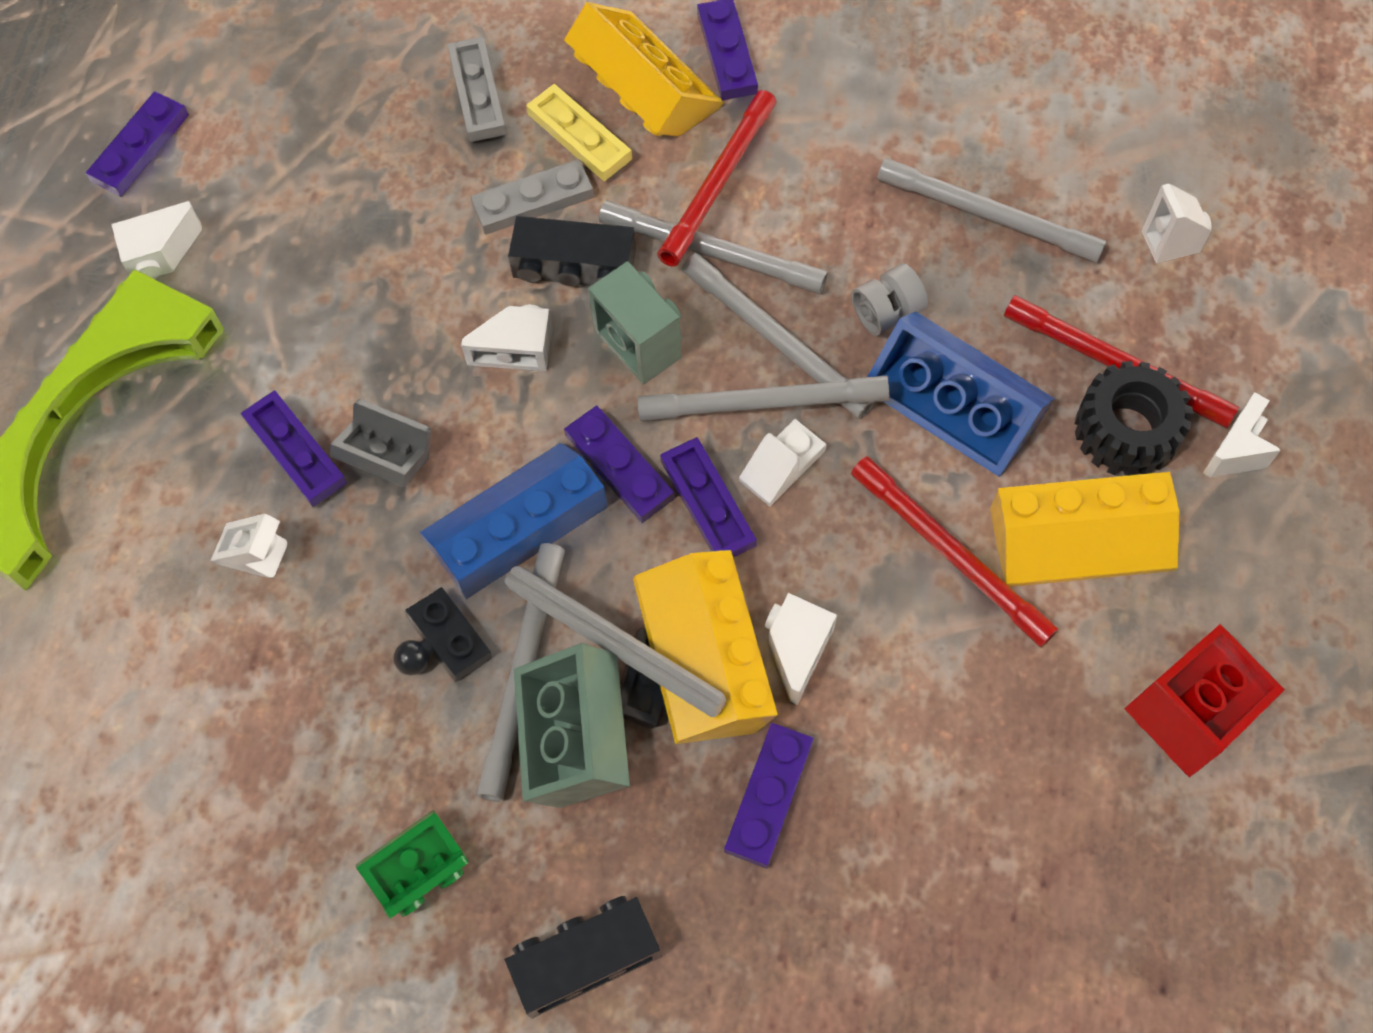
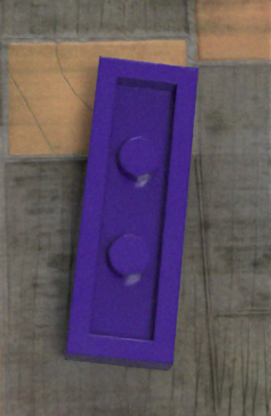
M717 0L697 4V15L721 100L755 95L758 92V82L734 0Z
M154 91L85 172L90 182L122 197L189 116L185 105Z
M275 390L240 413L248 426L312 507H315L347 484L343 474Z
M597 405L564 428L565 436L641 523L675 499L674 491Z
M698 437L660 454V462L711 551L731 550L734 558L757 546L756 537Z
M771 722L724 847V853L763 868H768L813 744V737Z

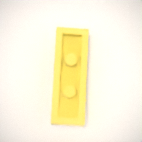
M553 84L526 105L528 115L576 158L580 159L584 165L604 182L632 160V150L557 85Z

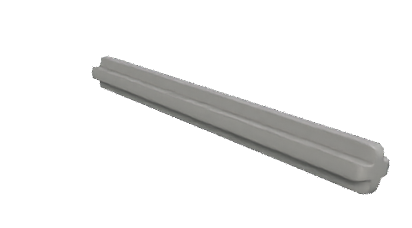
M515 566L505 577L504 583L511 591L604 650L613 652L617 655L618 659L708 716L716 717L725 706L727 699L721 691L524 568Z

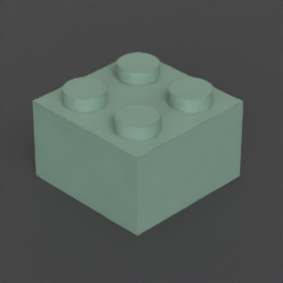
M627 261L590 286L588 292L594 331L644 385L681 359V314L677 306L670 299L666 298L664 300L655 291L654 283L644 271L637 272Z

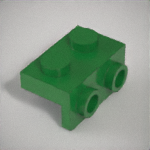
M432 810L355 864V866L383 906L387 917L391 919L398 913L401 917H405L415 911L424 903L423 895L437 885L443 889L454 883L464 874L462 867L468 864L469 861L437 813Z

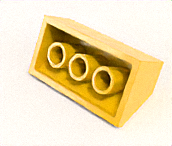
M586 2L564 39L575 51L573 53L574 57L581 63L590 66L597 73V80L605 87L613 89L621 97L619 99L620 103L631 112L637 113L644 120L643 126L655 136L669 135L679 137L719 110L724 104L631 11Z
M1170 472L998 488L990 507L1003 581L1009 587L1176 571L1178 568L1180 510Z
M731 550L690 553L634 576L633 582L650 648L721 691L727 699L721 712L716 717H710L660 685L675 744L756 734L778 715Z

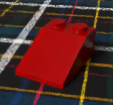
M1219 624L1124 709L1190 778L1221 754L1285 689Z

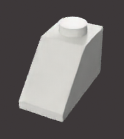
M1171 184L1161 185L1143 226L1142 234L1155 262L1160 263L1200 253L1212 231V225L1209 215L1202 211L1196 197Z
M189 201L112 224L120 260L128 274L130 275L135 269L153 279L173 272L202 231L201 222Z
M531 304L523 305L522 307H506L462 338L461 347L467 366L547 371L553 334L550 310Z
M788 593L782 606L775 603L766 620L765 628L770 630L768 646L790 702L798 705L834 631L837 615Z

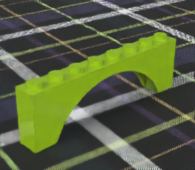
M134 269L128 278L118 285L115 294L105 307L94 315L89 327L77 342L68 348L65 357L54 371L44 378L40 388L27 405L17 412L14 421L0 437V576L26 591L52 557L39 525L37 494L39 479L47 454L66 422L90 397L108 384L133 371L168 361L201 360L224 330L213 308Z

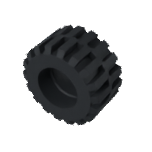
M1132 361L1122 362L1119 369L1114 364L1107 367L1103 374L1099 373L1093 379L1075 417L1074 424L1078 425L1075 430L1076 440L1083 441L1080 447L1083 454L1091 453L1094 456L1091 463L1097 467L1104 464L1109 467L1107 473L1116 475L1117 471H1123L1124 476L1136 475L1137 471L1140 474H1149L1155 468L1161 470L1173 458L1192 424L1189 420L1193 415L1192 406L1186 405L1190 397L1187 390L1180 391L1178 389L1181 382L1176 377L1172 379L1166 377L1167 370L1158 367L1157 371L1150 369V363L1141 361L1138 367L1133 366ZM1131 409L1140 413L1148 420L1152 430L1137 431L1126 427L1116 418L1113 410Z

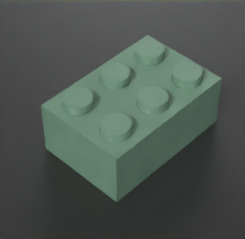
M580 643L514 668L523 801L562 808L630 787L617 655L610 651Z

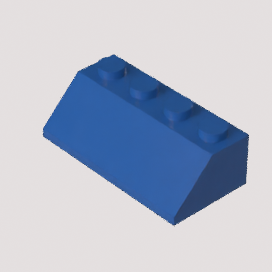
M913 312L898 320L867 376L888 375L889 401H883L884 403L998 477L1003 474L1034 433L1055 399L918 312Z
M559 443L420 532V535L464 598L468 599L511 571L513 567L519 566L537 554L541 544L554 543L608 508L605 487L581 455L564 444Z

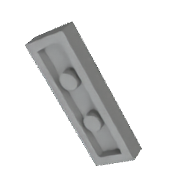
M484 36L448 43L447 46L469 142L507 135Z
M578 159L470 197L484 234L487 235L513 226L516 216L536 218L594 198V194L582 163Z

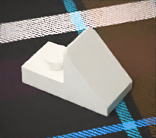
M1255 392L1253 393L1203 473L1205 475L1216 477L1269 467L1280 452V449L1258 437L1268 420L1261 414L1270 400Z
M794 419L777 437L768 433L763 438L741 473L739 482L770 507L826 451V443Z
M261 514L226 523L211 561L221 566L266 578H273L287 547L286 539L275 534L280 521L267 514Z

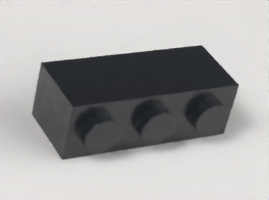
M516 216L508 254L512 276L527 282L542 280L559 282L566 286H576L578 284L593 285L627 261L632 266L634 265L636 253L634 227Z
M626 896L612 899L600 907L601 914L586 921H584L582 916L572 918L556 928L558 934L544 941H540L539 937H533L512 948L514 955L504 960L524 1010L531 1019L662 957L659 945L637 897L627 901Z

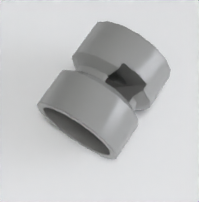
M904 263L880 275V281L872 279L855 288L851 293L852 304L859 320L866 330L875 336L896 326L901 317L913 312L920 313L927 309L928 306L927 293L923 283L916 272Z

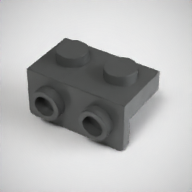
M358 399L353 404V421L330 444V457L405 487L429 460L431 429L424 424L363 399Z

